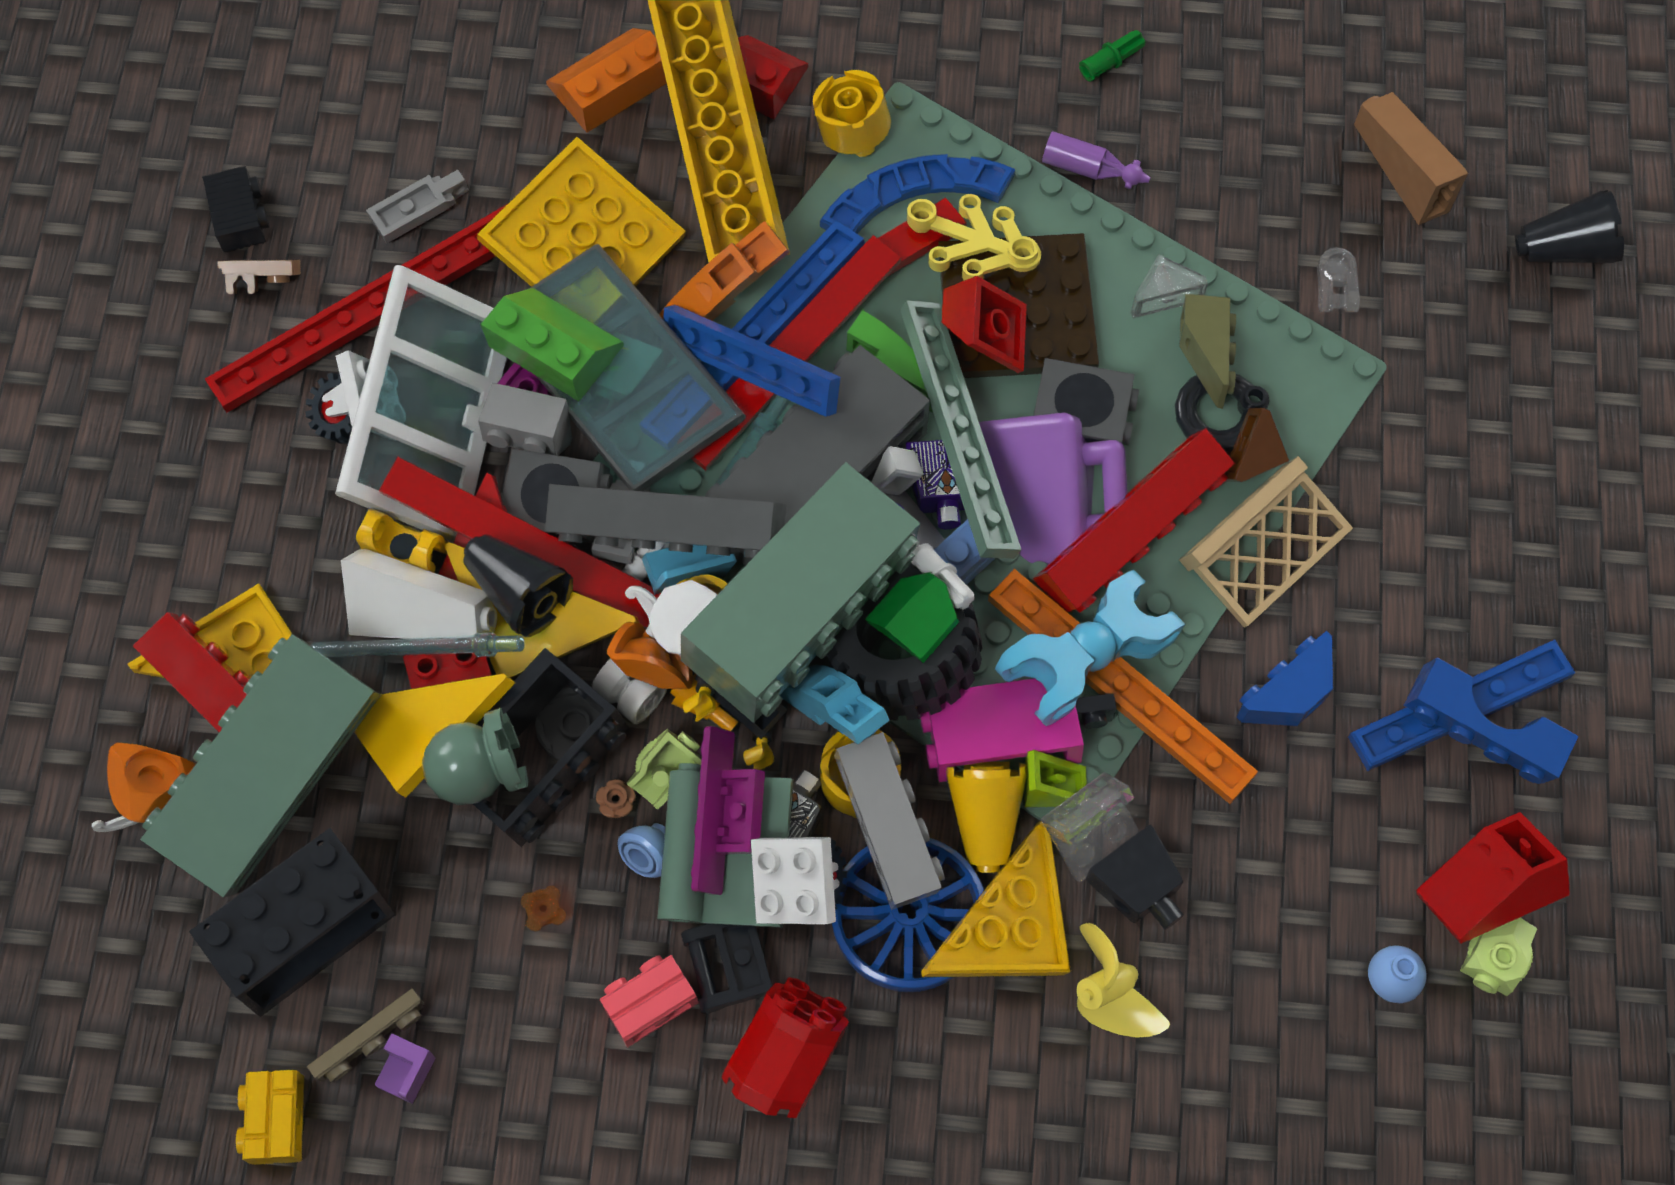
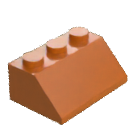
M637 28L630 29L546 81L547 86L586 133L667 84L655 35L650 30Z

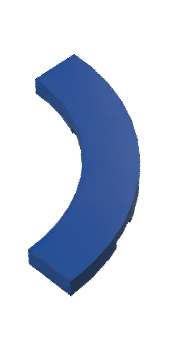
M948 154L928 155L899 161L867 175V179L842 193L821 218L820 227L827 230L837 220L858 234L871 219L888 207L900 201L929 193L955 192L974 194L999 203L1015 175V169L980 157L971 156L970 159L948 157Z

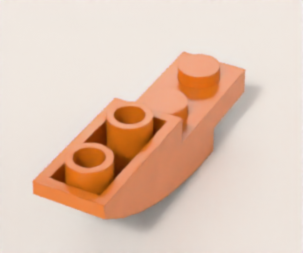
M764 221L736 245L734 243L729 244L715 256L665 307L677 305L713 321L736 302L734 298L778 263L790 251L770 225ZM664 309L659 314L662 318L664 316Z

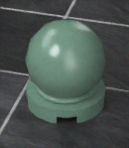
M502 708L486 712L484 714L483 727L470 722L450 724L435 733L425 749L422 767L428 786L440 799L456 805L474 804L492 796L500 783L504 784L509 792L528 787L526 766L518 768L513 749L519 748L520 744L507 713L503 714Z

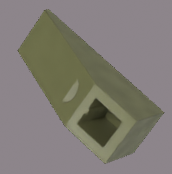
M1185 294L1180 316L1179 347L1216 407L1223 409L1226 395L1233 394L1236 373L1235 371H1229V365L1234 364L1236 354V342H1230V336H1234L1236 314L1230 313V298Z

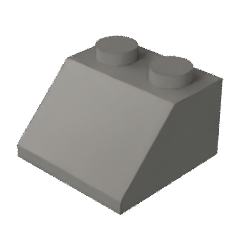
M492 383L478 420L483 441L498 448L508 446L524 451L556 456L571 445L573 438L566 399Z

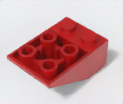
M1518 812L1484 827L1426 880L1416 892L1420 899L1459 943L1462 944L1569 896L1567 858L1521 812Z

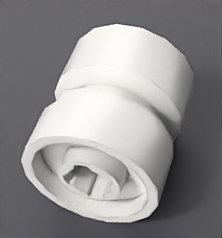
M611 658L601 668L592 685V688L610 704L617 702V710L633 724H639L644 721L657 708L667 689H661L625 675Z

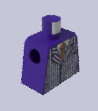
M943 441L907 442L905 449L915 451L923 471L922 477L912 484L917 506L923 513L937 512L938 527L940 529L950 530L958 528L961 525L960 511L965 509Z

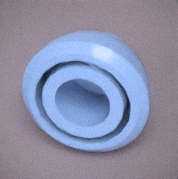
M654 823L652 826H636L625 831L618 838L619 854L625 864L635 873L649 878L661 876L665 827L658 823Z
M1394 945L1381 949L1372 957L1368 967V978L1374 991L1383 999L1393 1003H1406L1415 999L1422 992L1426 984L1427 972L1422 959L1416 952L1404 946Z

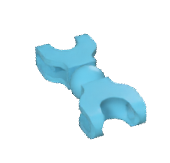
M1131 570L1109 583L1104 597L1099 602L1093 622L1087 621L1078 624L1070 633L1067 632L1060 637L1029 634L1001 655L995 670L1005 681L1011 682L1026 676L1035 678L1044 685L1047 693L1042 697L1039 709L1034 714L1045 726L1055 723L1073 710L1077 699L1083 692L1085 678L1089 671L1095 672L1104 669L1112 660L1114 661L1121 656L1129 655L1139 659H1151L1170 646L1179 636L1185 623L1174 612L1171 611L1154 617L1146 615L1137 608L1134 601L1139 595L1140 587L1146 581L1135 570Z

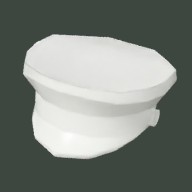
M693 580L664 588L648 616L650 629L657 643L668 653L681 656V632L718 594Z

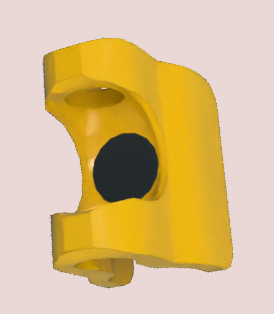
M372 508L368 510L356 534V540L361 549H368L435 573V565L431 562L433 550L447 555L444 544L448 543V541H445L442 535L426 529L419 531L398 523L389 515Z

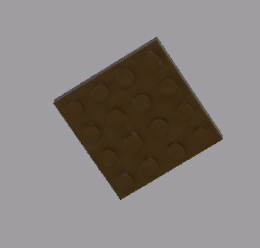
M1084 233L1027 236L1035 240L1041 250V260L1035 269L1019 272L1008 267L984 274V280L1027 304L1024 371L1017 373L967 346L948 329L964 378L1042 374L1045 358L1099 367ZM938 241V246L948 247L963 241ZM986 251L951 261L950 267L946 271L940 272L942 301L943 289L964 281L962 278V267L967 260L977 259L981 261L998 254ZM939 257V261L945 260L944 258ZM976 270L968 271L972 274L978 273V271Z

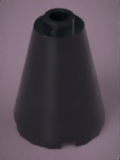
M1608 190L1599 191L1521 226V234L1515 235L1518 256H1525L1527 262L1614 263L1622 261L1624 256V237H1618L1617 225L1622 223L1613 193L1611 191L1608 192Z
M489 534L474 537L464 549L463 563L510 628L517 634L531 637L540 633L555 620L556 616L551 612L556 605L560 603L565 607L573 590V577L564 568Z

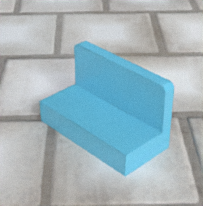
M693 545L692 553L669 551V548L646 553L642 561L655 595L662 593L664 588L676 585L686 578L707 574L718 578L726 576L737 562L735 554H730V556L706 554L707 546Z

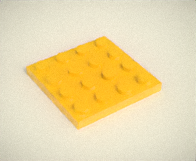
M576 137L477 234V240L531 287L592 246L599 244L636 287L685 237L686 231L581 139ZM596 268L552 299L598 326L624 298L603 273Z

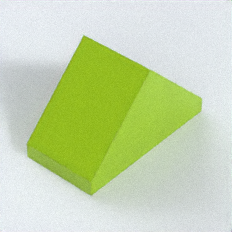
M1036 750L1028 751L1025 760L1027 765V778L1024 788L1025 807H1083L1088 805L1086 766Z

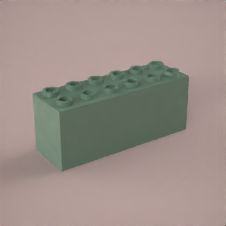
M845 462L681 632V661L753 723L762 714L766 717L770 716L782 702L783 698L780 695L789 685L793 688L797 687L809 673L810 669L807 666L816 656L822 659L831 651L837 642L834 637L843 627L846 630H850L858 622L863 614L861 608L868 600L871 599L873 602H876L889 587L887 580L896 571L902 574L911 565V561H913L912 559L915 556L912 552L919 544L917 534L920 522Z
M293 634L288 640L282 637L275 644L268 655L272 662L263 674L257 671L249 679L243 689V692L247 694L238 708L234 705L228 708L218 723L222 727L221 731L213 741L206 739L193 756V759L197 762L188 775L181 773L167 792L172 797L162 810L156 807L142 825L146 832L140 839L222 897L237 894L381 696L378 692Z

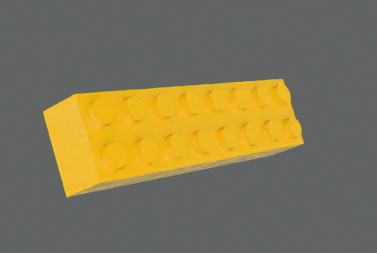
M647 0L708 262L729 244L734 243L736 245L764 221L770 225L789 250L729 0Z

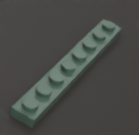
M906 300L900 311L980 558L1015 559L1022 549L949 331L941 323L942 311L939 303Z

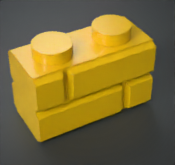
M279 1070L246 1073V1084L240 1085L238 1088V1107L240 1111L244 1110V1127L237 1129L236 1150L238 1154H243L242 1160L254 1165L302 1161L304 1075L299 1071Z

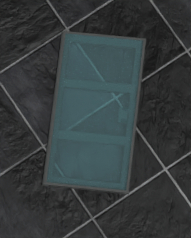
M599 244L592 246L531 287L624 343L622 349L579 402L541 378H537L552 396L567 400L569 417L630 491L643 492L745 419L746 415Z

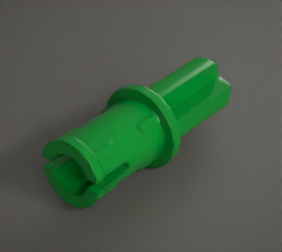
M1138 30L1131 31L1113 43H1104L1101 50L1079 62V69L1083 77L1087 81L1092 82L1107 70L1122 66L1124 59L1145 46L1142 33Z

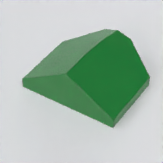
M929 572L900 579L865 619L870 625L922 663L927 660L959 623V618L955 612L947 585Z

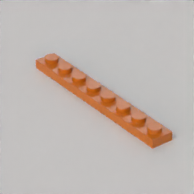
M1015 568L988 596V601L1028 635L1044 634L1050 637H1060L1067 632L1070 633L1078 624H1081ZM1122 657L1114 661L1112 660L1104 669L1095 672L1089 671L1085 678L1087 685L1099 695L1114 694L1118 711L1229 804L1238 797L1257 775L1258 771Z

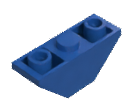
M1325 631L1317 639L1309 636L1295 650L1298 656L1289 664L1282 660L1267 675L1270 679L1268 683L1261 689L1254 685L1241 697L1239 701L1243 705L1236 716L1241 723L1298 726L1326 701L1333 689L1332 635Z

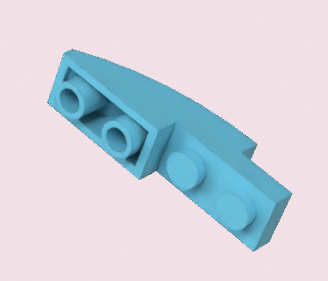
M816 664L809 666L810 671L804 680L795 688L789 685L780 695L786 702L817 724L822 725L824 722H827L856 744L872 736L876 730L890 721L885 709L862 694L854 679L825 665Z

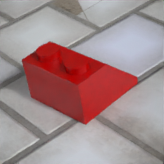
M749 35L738 37L755 111L775 119L808 69V63Z

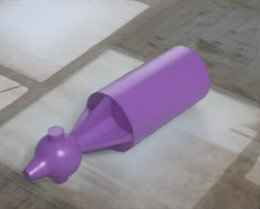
M1054 131L1050 134L1042 158L1043 163L1095 180L1122 177L1125 182L1124 187L1127 189H1131L1132 185H1137L1138 183H1149L1151 178L1143 172L1140 167L1141 162L1138 160H1134L1133 164L1124 166L1106 148Z

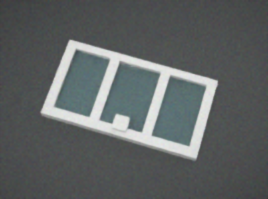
M401 265L394 266L335 492L337 496L366 508H372L385 513L391 518L421 530L426 529L442 535L444 539L454 542L457 532L384 496L379 492V489L397 457H400L472 495L475 494L487 443L482 440L478 420L492 383H498L502 378L506 362L505 356L488 346L480 325L493 310L492 307Z

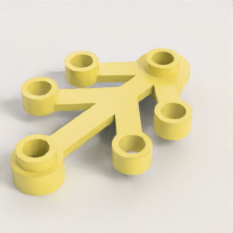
M966 194L959 201V214L963 218L969 219L973 229L937 216L936 206L927 199L914 200L907 208V223L915 232L925 233L931 229L963 241L948 247L937 246L932 248L929 252L928 264L933 271H946L950 267L951 261L986 251L998 255L981 261L977 259L967 260L962 267V278L964 281L974 276L984 279V274L1008 267L1015 271L1027 272L1035 269L1040 263L1041 250L1032 238L1021 235L1014 221L1015 213L1009 207L1000 206L993 211L992 217L993 227L998 231H1002L1007 241L994 237L981 210V200L974 194ZM967 205H973V206H975V207H974V208H967V207H965V206H967ZM1005 217L1008 220L1003 221L998 218ZM941 257L945 260L937 261L935 260V258ZM976 270L978 271V273L972 274L968 271Z

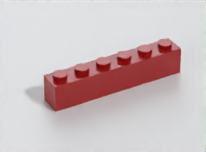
M1207 428L1190 435L1128 491L1123 500L1106 511L1033 578L1034 581L1049 598L1066 612L1077 610L1080 613L1095 602L1097 597L1094 593L1102 585L1107 588L1110 582L1124 574L1121 568L1130 561L1133 564L1150 551L1147 544L1152 539L1157 537L1159 540L1176 527L1173 520L1181 513L1185 516L1202 503V500L1199 498L1202 493L1207 489L1209 492H1212L1228 479L1225 472L1235 464Z

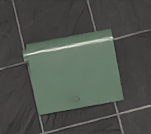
M680 763L678 770L670 771L657 919L683 923L783 928V924L756 923L752 854L725 855L722 895H710L692 891L691 868L694 858V828L697 821L698 784L700 782L701 765ZM765 777L760 838H789L794 779Z

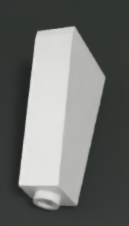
M359 549L341 560L349 635L478 644L495 631L497 611L493 607L491 600L481 589L368 549Z

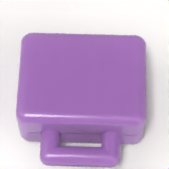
M1054 413L979 422L1022 549L1019 554L1030 563L1042 561L1049 564L1104 514H1091L1094 465L1102 464L1104 512L1123 500L1128 493L1124 445L1117 440L1086 442L1082 436V423L1074 415Z

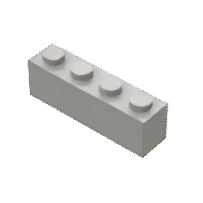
M882 732L866 738L859 744L853 742L837 748L834 757L891 910L937 894L942 888L940 881L945 880L943 869L936 856L931 858L925 844L930 841L929 833L922 818H915L911 804L915 803L914 793L907 779L901 781L896 767L901 764L894 742L887 743Z

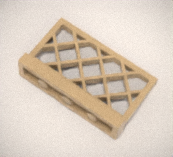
M1299 456L1280 467L1179 559L1188 571L1194 570L1244 628L1249 626L1353 529L1349 522L1304 472L1308 467ZM1299 484L1309 495V509L1292 507V491ZM1284 499V506H1276ZM1267 513H1283V533L1265 531ZM1291 514L1309 515V535L1291 534ZM1317 516L1328 517L1339 530L1331 537L1317 536ZM1255 524H1257V530H1250ZM1242 536L1257 537V557L1239 556V539ZM1265 538L1283 539L1282 559L1265 558ZM1291 540L1308 542V558L1305 561L1291 560ZM1317 543H1324L1317 549ZM1231 547V555L1224 554ZM1216 560L1231 561L1230 582L1218 581L1208 567ZM1239 562L1256 564V584L1238 582ZM1265 564L1282 566V582L1278 586L1264 585ZM1290 567H1298L1290 574ZM1238 589L1256 590V607L1248 614L1238 604ZM1264 591L1271 592L1264 598Z

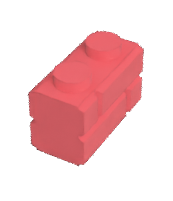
M661 955L649 959L639 968L642 972L641 974L629 981L625 977L617 979L604 989L606 995L599 999L627 1048L698 1004V998L672 955L665 959Z

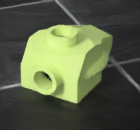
M666 729L654 741H650L638 754L635 773L628 780L627 785L641 794L656 809H659L668 800L670 771L678 770L680 763L701 765L702 757L697 753L701 746L683 731L677 736Z
M1518 918L1471 939L1468 946L1469 951L1460 971L1474 978L1473 984L1479 989L1492 994L1498 991L1508 996L1514 991L1518 983L1522 981V978H1525L1531 963H1533L1531 943L1537 928L1522 918Z

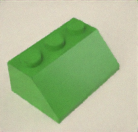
M534 288L503 296L480 324L490 348L578 402L624 346L623 341Z

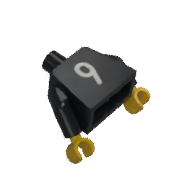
M696 675L695 680L697 684L695 689L697 694L683 702L684 712L688 713L694 709L696 713L695 721L698 722L715 711L714 698L753 732L752 740L756 742V746L744 751L745 763L748 766L753 764V768L757 770L770 766L774 762V755L768 743L772 742L773 726L788 709L780 703L770 716L766 717L762 714L753 723L701 677Z

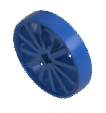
M932 838L925 843L929 855L936 856L942 868L944 864L950 865L962 878L943 888L937 894L907 904L910 905L911 910H916L915 918L908 919L907 914L902 913L903 906L891 910L885 892L880 891L856 876L864 866L873 862L868 846L858 852L843 869V871H847V878H843L842 881L846 885V890L848 887H851L882 906L847 907L842 905L843 900L841 904H836V922L832 923L836 942L848 963L861 976L889 990L899 992L925 991L938 987L954 978H913V935L916 937L928 960H930L936 953V950L927 932L944 942L951 932L940 926L936 921L960 922L969 910L944 909L936 906L966 889H969L975 903L984 891L978 875L969 862L950 846ZM845 890V892H840V895L842 896L843 899H844L846 890ZM842 919L882 920L872 928L850 939L846 938L841 923ZM891 931L886 943L871 966L866 964L854 952V950ZM904 935L903 978L881 973L882 967L900 937Z

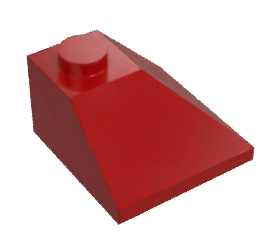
M974 276L943 289L941 323L967 346L1017 373L1024 371L1027 304L979 276Z

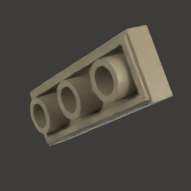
M411 988L310 1063L307 1068L314 1078L324 1082L329 1079L331 1083L336 1082L352 1069L349 1063L360 1054L364 1053L366 1057H369L387 1043L384 1037L395 1028L399 1027L401 1031H404L422 1017L419 1010L424 1008V1002Z

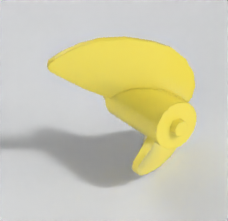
M1091 923L1082 924L1080 931L1104 968L1082 979L1077 985V1007L1082 1016L1091 1024L1101 1029L1135 1038L1150 1037L1170 1027L1169 1020L1150 1001L1134 989L1138 979L1136 967L1118 961L1117 951L1112 942L1096 925Z

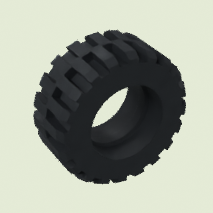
M912 564L902 574L896 571L887 580L889 587L876 602H873L871 599L868 600L861 608L863 614L858 622L850 630H846L844 627L834 637L837 640L836 644L827 654L832 668L854 679L862 694L882 706L889 720L895 721L898 720L899 716H906L907 720L920 719L919 714L930 712V715L942 711L940 705L945 702L952 705L961 697V688L964 690L969 689L975 680L973 672H977L980 669L982 661L980 654L983 649L982 638L972 602L964 610L954 608L958 615L959 623L924 663L914 656L890 660L870 653L876 641L884 634L870 625L865 619L900 579L923 574L919 569L913 568Z

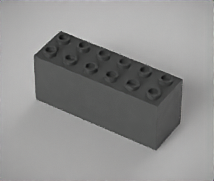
M859 345L851 354L845 353L834 366L832 373L840 376L836 414L825 417L801 405H793L784 415L782 424L774 432L771 430L767 431L758 441L757 449L748 458H740L733 465L730 476L721 485L719 483L714 484L704 497L786 505V524L845 462L872 482L882 456L888 447L905 449L907 442H919L927 434L930 400ZM731 548L730 554L734 553L736 559L745 566L752 560V558L744 557V549Z

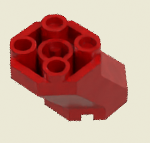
M789 977L785 984L775 983L766 992L757 1013L730 1058L721 1077L725 1084L732 1080L734 1086L731 1092L735 1098L766 1115L777 1116L780 1109L789 1110L788 1118H797L806 1106L813 1089L849 1024V1021L844 1016L847 1007L835 998L822 997L814 993L800 979Z

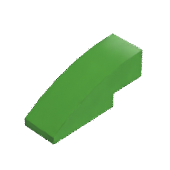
M862 310L847 332L846 350L852 353L861 345L928 398L913 349L887 325ZM930 404V405H929V411L933 413V410H932V407H931V404Z

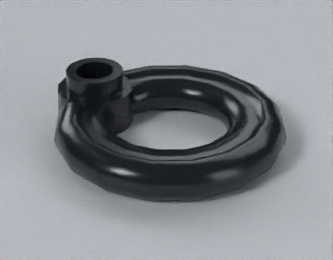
M1236 374L1234 392L1230 395L1238 401L1237 408L1241 414L1240 421L1228 430H1215L1206 426L1198 416L1197 406L1199 400L1208 392L1198 376L1195 375L1179 390L1174 405L1176 422L1186 438L1207 428L1225 451H1232L1248 409H1267L1270 402L1269 395L1262 387L1254 386L1241 375ZM1256 396L1261 402H1252L1249 397Z

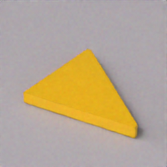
M450 542L444 544L458 581L482 590L463 563L465 548ZM572 591L565 607L560 603L556 605L551 612L556 616L555 620L540 633L531 637H524L521 634L515 633L496 609L497 624L495 631L482 641L496 675L505 674L509 678L514 679L529 666L544 648L557 658H561L615 634L626 622L639 623V620L636 616Z
M259 583L195 622L201 629L197 635L207 645L211 641L217 644L229 657L225 663L235 673L241 669L250 678L257 671L263 674L272 662L268 658L272 648L282 637L288 640L292 635ZM142 655L128 663V666L134 673L164 678Z
M498 674L380 694V698L354 733L396 792L406 798L425 778L422 759L425 749L435 733L450 724L464 722L477 724L484 714L503 697L515 682L505 674Z
M1043 819L1036 823L1011 855L1007 864H1004L922 969V977L1061 976L1070 973L1049 819Z

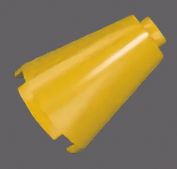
M1006 761L964 765V770L955 771V766L947 767L946 776L966 859L969 864L976 865V872H999L1000 865L1007 864L1027 778V765L1024 763H1019V771L1010 770V762Z

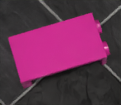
M1035 678L969 687L967 690L961 688V697L952 705L945 702L940 705L942 709L940 712L930 715V712L920 714L923 733L930 732L932 744L926 745L929 769L936 768L938 781L946 782L947 767L1026 757L1028 751L1032 750L1045 754L1063 751L1065 760L1073 763H1082L1084 742L1076 705L1068 715L1049 726H1045L1034 713L1039 709L1042 697L1047 691L1044 685Z

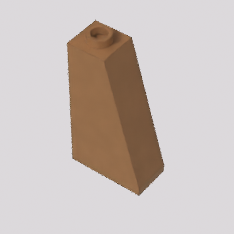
M1393 92L1381 97L1373 96L1363 102L1354 126L1417 224L1420 225L1450 212L1468 175L1463 165Z

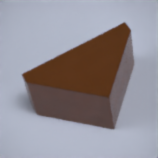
M1265 408L1248 409L1230 455L1235 464L1225 472L1228 477L1226 481L1243 482L1289 461L1270 410Z

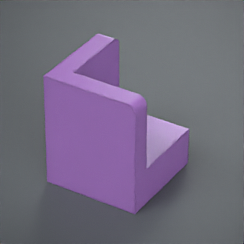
M391 1033L384 1047L389 1057L375 1085L377 1088L413 1104L436 1058L429 1050Z

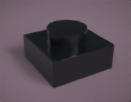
M1114 694L1079 697L1075 704L1079 724L1084 725L1086 729H1095L1107 725L1108 722L1112 721L1116 711Z

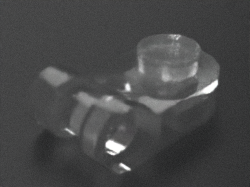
M1330 248L1323 253L1317 267L1319 312H1332L1333 308H1342L1345 312H1358L1360 296L1355 257L1346 249ZM1333 287H1344L1345 294H1333Z

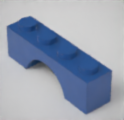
M1438 657L1423 665L1404 703L1405 707L1414 711L1413 715L1417 719L1430 725L1438 724L1447 729L1449 736L1463 744L1472 743L1484 750L1483 754L1488 759L1499 764L1507 763L1520 770L1519 775L1532 783H1546L1560 777L1578 739L1576 734L1545 717L1531 721L1521 729H1506L1497 726L1489 721L1477 707L1472 691V676Z

